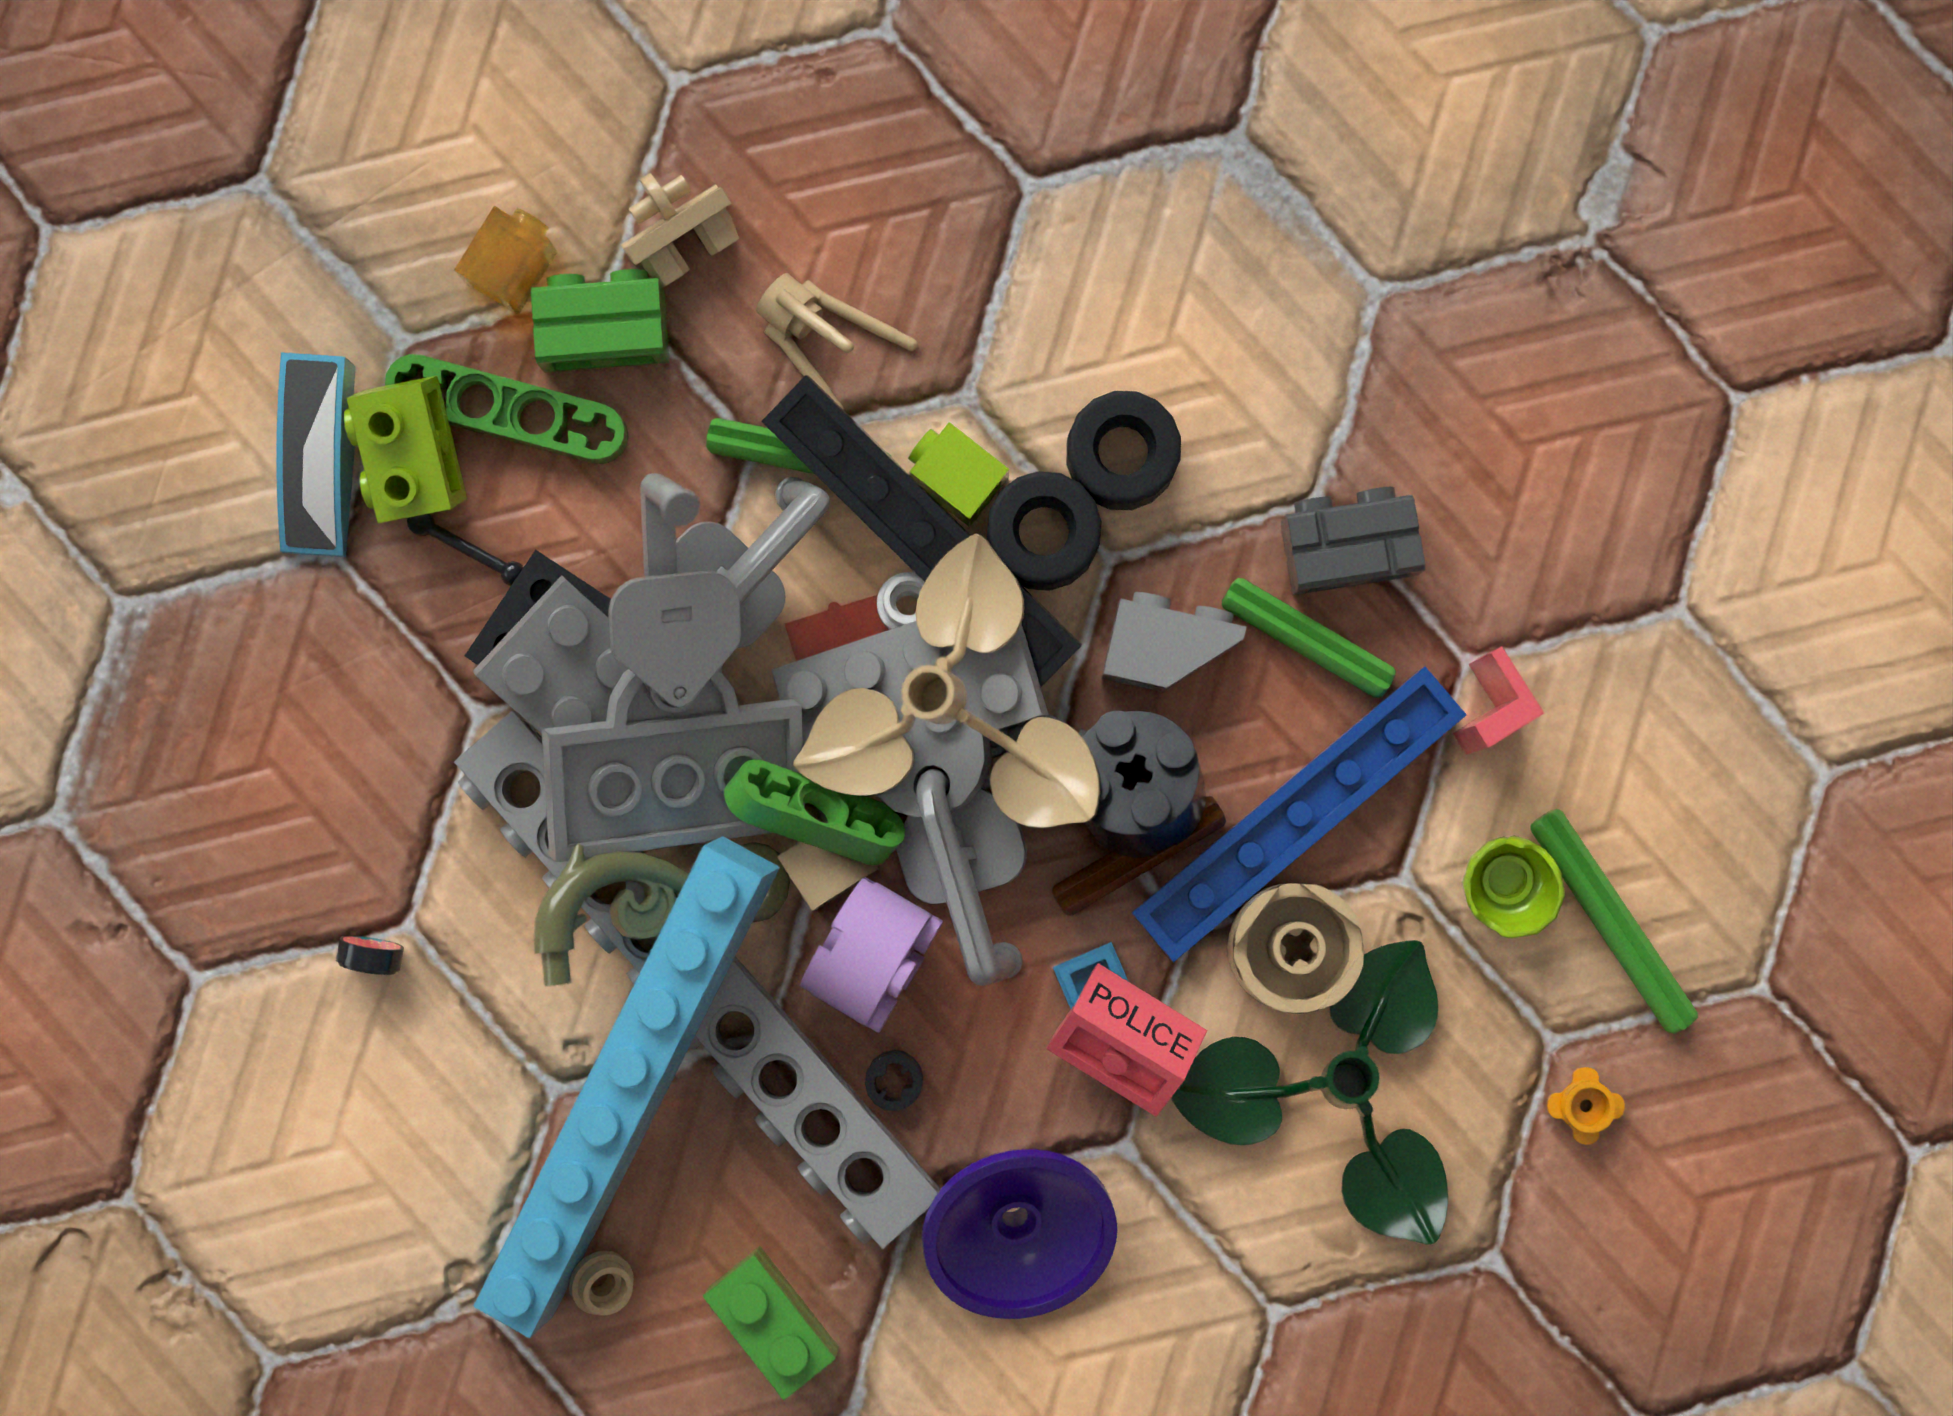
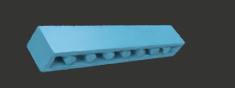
M720 837L703 846L473 1307L528 1338H531L554 1316L569 1286L570 1276L576 1265L583 1259L780 868L779 866L725 837Z

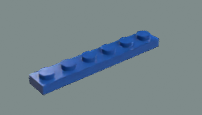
M1427 667L1421 668L1133 910L1131 914L1172 962H1175L1466 716V713Z

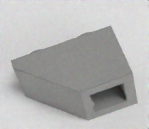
M1134 592L1132 601L1120 599L1117 605L1101 679L1164 692L1237 646L1244 639L1246 626L1232 624L1234 614L1225 610L1207 606H1196L1195 615L1170 610L1172 600L1166 597L1144 592Z

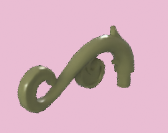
M757 842L740 845L780 867L753 922L770 919L781 909L788 897L789 875L777 858L780 853L769 845ZM575 845L565 868L541 900L535 919L534 953H541L544 985L554 986L571 983L568 950L575 949L574 931L586 922L585 914H577L585 900L592 893L608 884L622 881L635 882L641 885L645 896L641 904L635 900L633 890L623 889L613 898L610 913L612 924L622 936L637 940L646 939L660 934L675 904L674 894H680L689 874L666 860L644 853L618 851L598 854L585 860L583 845Z

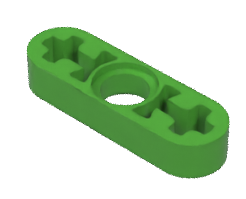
M763 760L746 761L724 790V798L728 808L743 822L864 864L879 865L884 863L905 837V827L901 818L883 802L866 796L849 795L824 788L800 773ZM803 803H810L817 807L826 816L828 823H823L813 818L805 810Z

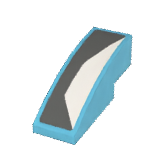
M281 352L277 407L276 479L280 552L346 557L355 446L349 441L345 430L344 412L349 408L346 398L354 395L356 366L343 356Z

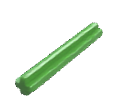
M1555 809L1536 819L1530 826L1531 832L1541 847L1556 861L1562 873V878L1664 1030L1675 1034L1686 1029L1698 1018V1012L1565 814L1561 810Z

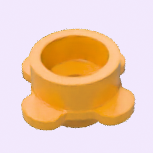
M1589 1067L1577 1068L1572 1073V1082L1562 1092L1552 1093L1547 1100V1111L1550 1116L1562 1119L1572 1129L1574 1140L1584 1145L1595 1143L1599 1139V1132L1606 1129L1613 1119L1620 1118L1625 1109L1623 1098L1617 1093H1611L1606 1086L1602 1085L1599 1082L1597 1071ZM1587 1099L1591 1102V1109L1583 1112L1580 1109V1103Z

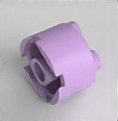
M866 877L862 878L831 925L833 928L823 946L819 945L801 980L800 987L860 1024L879 1033L898 1002L892 996L897 998L903 989L906 990L925 958L915 952V950L922 954L926 953L941 928L943 921L878 882L875 883Z

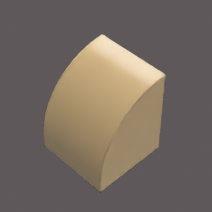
M803 842L795 844L777 856L812 911L818 910L859 883L862 878H867L879 870L877 865L864 864Z

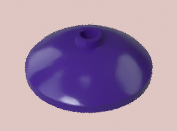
M1020 1149L1006 1151L972 1163L953 1176L941 1188L932 1201L925 1217L922 1231L923 1253L927 1269L936 1286L945 1296L960 1307L992 1318H1029L1055 1311L1071 1303L1084 1294L1099 1279L1108 1266L1115 1249L1117 1219L1113 1203L1105 1186L1090 1169L1080 1162L1065 1155L1046 1150ZM1012 1208H1019L1016 1211L1007 1212V1210H1010Z

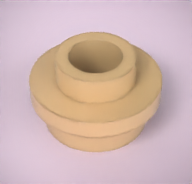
M612 1251L594 1252L583 1258L574 1268L569 1280L570 1295L576 1305L586 1313L603 1316L614 1314L628 1303L632 1295L633 1271L628 1262L618 1253ZM604 1274H608L606 1281L602 1285L591 1287L596 1279Z

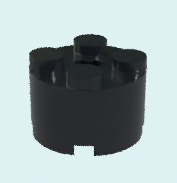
M1115 710L1101 716L1097 723L1082 737L1093 754L1100 779V797L1097 812L1090 821L1084 823L1101 845L1110 851L1128 857L1144 858L1157 855V851L1166 849L1174 844L1176 846L1179 845L1198 826L1206 803L1204 779L1193 741L1173 721L1155 713ZM1140 779H1148L1149 784L1138 781ZM1130 783H1137L1133 791L1128 790L1127 786Z

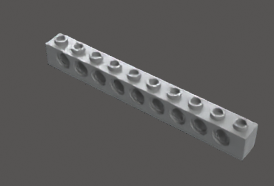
M512 710L454 761L465 774L458 781V784L482 810L490 804L507 822L500 829L503 836L523 857L526 858L533 852L549 870L542 879L550 888L553 882L558 879L568 861L555 862L549 856L542 736L519 713ZM532 772L540 782L541 792L534 804L526 808H520L512 800L511 785L518 775ZM637 851V852H633V853H644V852H643V851ZM626 881V889L633 890L635 900L641 904L645 897L643 887L635 882ZM594 892L581 906L591 917V920L584 926L607 953L610 954L616 948L621 951L634 966L627 972V976L635 984L650 952L643 949L637 939L622 936L611 921V904L602 902ZM674 894L675 902L679 895ZM735 956L690 1048L695 1050L702 1044L718 1062L712 1069V1072L719 1082L735 1098L740 1097L745 1092L761 1111L754 1119L763 1132L778 1147L788 1141L804 1159L797 1168L807 1182L822 1196L830 1189L847 1209L840 1214V1217L850 1231L863 1244L868 1243L873 1238L884 1249L930 1207L941 1188ZM737 1011L746 1014L751 1019L754 1026V1036L748 1046L735 1048L723 1040L720 1033V1024L727 1013ZM782 1060L794 1068L797 1074V1085L792 1093L778 1096L766 1089L763 1084L762 1073L768 1062ZM816 1109L831 1111L840 1123L839 1137L827 1144H820L810 1139L804 1126L808 1113ZM859 1158L874 1160L883 1171L882 1184L870 1192H862L855 1189L847 1178L849 1164Z

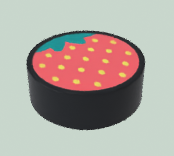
M342 936L339 938L336 962L343 968L357 972L392 975L400 971L404 947L400 944L377 938Z

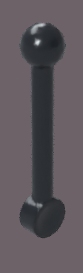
M430 514L409 517L407 519V526L414 534L418 536L429 534L500 573L503 582L511 586L524 567L516 561L506 563L435 524Z

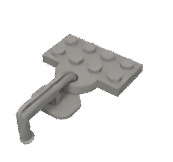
M659 473L646 475L640 486L644 577L629 580L621 585L614 593L609 606L611 651L613 656L627 667L628 670L622 674L610 695L607 719L603 722L542 729L549 856L555 862L569 861L574 846L577 844L583 845L584 857L591 858L598 854L618 851L637 852L710 842L720 837L731 839L773 833L747 824L737 818L726 804L724 798L725 787L739 768L749 760H763L799 773L794 768L793 762L803 748L801 704L794 699L738 705L734 688L719 669L735 651L741 640L740 598L738 591L728 578L713 571L677 574L675 526H684L692 522L699 514L700 501L694 492L685 489ZM658 694L666 701L660 700Z
M789 477L779 483L776 489V500L783 512L749 548L729 529L715 522L694 524L676 540L677 574L713 571L728 578L736 587L740 598L741 640L737 648L752 645L782 612L785 604V588L773 569L827 512L830 506V498L826 491L810 482L803 481L797 477ZM561 575L473 672L484 684L542 734V729L606 721L610 695L622 674L628 668L612 654L609 618ZM658 694L660 700L666 701Z
M916 621L777 667L771 671L780 700L794 699L801 704L802 740L804 746L818 715L833 698L851 689L866 688L886 695L896 705L900 723L903 719L901 707L904 704L902 700V686L906 677L918 667L925 665L935 666L936 660L939 657H947L952 653L954 646L938 648L926 643L919 633ZM1022 624L1017 634L998 651L984 654L967 647L963 660L951 669V673L957 676L966 688L967 703L965 709L999 731L1027 723L1037 717L1049 716ZM916 717L913 728L903 734L914 753L912 770L895 788L876 796L894 811L908 815L904 823V840L896 850L906 884L911 893L926 903L940 904L947 902L967 974L973 983L984 986L1001 982L1015 976L1020 971L1023 963L1022 955L1018 948L1010 943L999 942L993 945L978 892L1007 884L1016 879L1022 872L1027 859V848L1020 823L1008 818L997 806L993 794L982 788L986 782L992 761L990 739L964 723L959 722L957 719L951 723L939 725ZM933 766L941 767V768L930 769V768L933 767Z

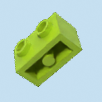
M437 375L366 389L346 398L349 408L344 412L345 430L351 444L359 447L364 471L360 473V489L367 507L374 508L377 523L450 510L467 500Z

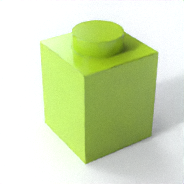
M950 422L940 434L930 429L920 439L908 457L915 464L909 471L910 476L940 505L968 527H971L1009 479V468Z

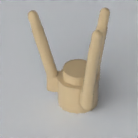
M785 273L770 285L757 305L756 312L769 322L764 334L783 349L803 377L809 375L843 410V406L832 393V390L791 338L793 334L798 339H802L813 329L843 352L850 353L853 351V343L821 318L823 314L822 308L909 351H914L917 348L918 343L915 339L824 293L811 281L807 280L800 284L788 273Z

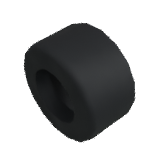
M1112 391L1094 398L1077 414L1067 438L1066 465L1071 478L1082 484L1096 504L1109 510H1134L1152 503L1169 487L1181 460V435L1173 416L1158 400L1137 391ZM1118 427H1128L1137 431L1145 439L1148 447V457L1145 464L1137 472L1129 475H1118L1109 471L1102 464L1099 457V443L1102 437L1108 431Z
M1037 471L1017 477L999 492L989 511L987 541L1023 587L1026 589L1051 591L1072 584L1088 570L1100 545L1102 521L1095 500L1081 483L1062 473ZM1040 507L1052 508L1059 512L1066 520L1069 528L1068 540L1064 547L1057 553L1047 556L1036 555L1027 550L1019 536V525L1023 517L1031 510Z

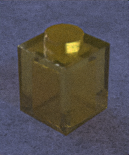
M494 206L454 271L466 285L519 316L531 296V288L537 287L558 252L549 238L545 236L549 228L543 222L519 208H516L511 216Z

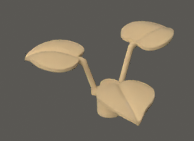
M974 534L957 544L938 562L920 591L915 613L916 624L922 639L934 647L948 648L954 646V649L947 657H939L936 660L935 666L925 665L918 667L906 677L902 686V700L904 703L901 707L902 721L899 723L897 707L886 695L866 688L845 691L833 698L818 715L806 743L793 762V766L799 773L814 783L839 793L857 796H872L885 793L899 785L912 770L914 753L903 734L913 728L915 718L918 717L939 725L948 724L957 719L1008 751V753L997 760L993 766L990 778L994 801L1008 818L1022 825L1036 828L1088 822L1097 812L1100 797V779L1093 754L1085 740L1075 729L1053 718L1037 717L1026 723L1019 734L1017 742H1015L1006 734L965 709L967 703L966 688L963 682L951 673V669L963 660L967 647L984 654L998 651L1017 634L1024 615V599L1017 579L999 558L989 542L983 536Z

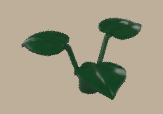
M1410 940L1384 945L1364 954L1363 967L1353 988L1340 1001L1329 1006L1330 1017L1333 1023L1342 1031L1359 1035L1355 1045V1051H1347L1337 1055L1326 1065L1321 1076L1277 1086L1280 1069L1272 1052L1256 1040L1246 1037H1230L1212 1043L1195 1057L1185 1080L1171 1097V1100L1182 1116L1196 1129L1218 1141L1240 1146L1262 1142L1278 1131L1282 1122V1111L1277 1098H1286L1321 1090L1326 1100L1333 1106L1341 1109L1356 1108L1360 1116L1364 1141L1370 1151L1354 1156L1344 1169L1341 1193L1345 1206L1353 1218L1366 1229L1380 1235L1430 1245L1437 1242L1441 1235L1448 1208L1447 1179L1441 1158L1434 1146L1424 1136L1411 1129L1396 1130L1379 1144L1372 1119L1373 1107L1368 1101L1377 1091L1380 1080L1378 1068L1368 1056L1369 1051L1367 1047L1370 1041L1377 1049L1387 1054L1407 1053L1421 1046L1429 1038L1437 1021V992L1428 968L1424 945L1420 941Z

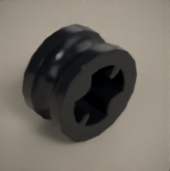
M898 1050L886 1051L874 1058L866 1072L865 1078L867 1095L872 1102L880 1108L890 1111L906 1109L913 1104L921 1093L923 1083L921 1066L916 1059L905 1051ZM891 1063L902 1065L901 1074L909 1071L913 1080V1084L903 1086L901 1097L897 1098L886 1096L888 1088L884 1087L882 1090H879L876 1083V1077L885 1075L888 1064Z

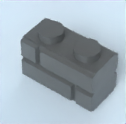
M1380 487L1358 492L1356 494L1358 503L1333 507L1332 497L1330 496L1295 502V513L1286 514L1281 520V531L1293 595L1414 577L1425 571V559L1413 495L1396 497L1394 487Z

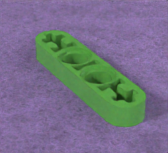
M409 354L398 358L391 364L386 373L385 386L401 383L404 377L414 378L417 375L418 369L423 370L424 378L437 375L440 387L446 389L447 376H454L455 378L452 380L446 393V413L449 425L593 464H606L616 460L624 452L628 443V431L625 422L613 408L602 403L416 354ZM476 384L489 387L494 396V404L490 412L480 418H470L464 415L460 407V398L463 392L468 387ZM534 401H545L552 405L555 412L551 428L539 435L524 431L520 422L524 407ZM567 409H576L572 416L573 421L576 424L587 427H595L599 418H605L606 427L615 434L612 442L601 441L598 450H591V442L586 436L568 430V443H560L559 441L567 429Z

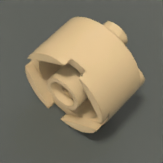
M1307 883L1278 884L1259 891L1239 909L1229 930L1227 958L1240 986L1256 1001L1282 1012L1310 1013L1334 1005L1353 988L1363 967V938L1356 914L1334 892L1324 887ZM1303 932L1307 936L1302 944L1304 949L1309 952L1307 958L1304 961L1292 958L1286 963L1283 957L1287 949L1281 944L1282 938L1285 935L1297 937Z

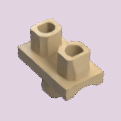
M649 173L640 179L642 186L649 196L630 207L629 211L638 225L658 212L663 218L622 243L621 247L634 265L640 263L652 278H659L663 288L690 270L672 242L693 229L711 256L739 239L732 218L725 208L731 202L722 187L714 184L679 208L674 209L672 203L691 192L683 176L680 175L665 186L660 187L653 175Z

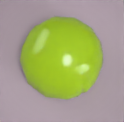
M1515 835L1511 837L1503 836L1486 842L1469 858L1462 880L1468 907L1475 918L1502 937L1511 939L1539 934L1557 919L1565 897L1562 873L1552 856L1544 848L1529 839Z

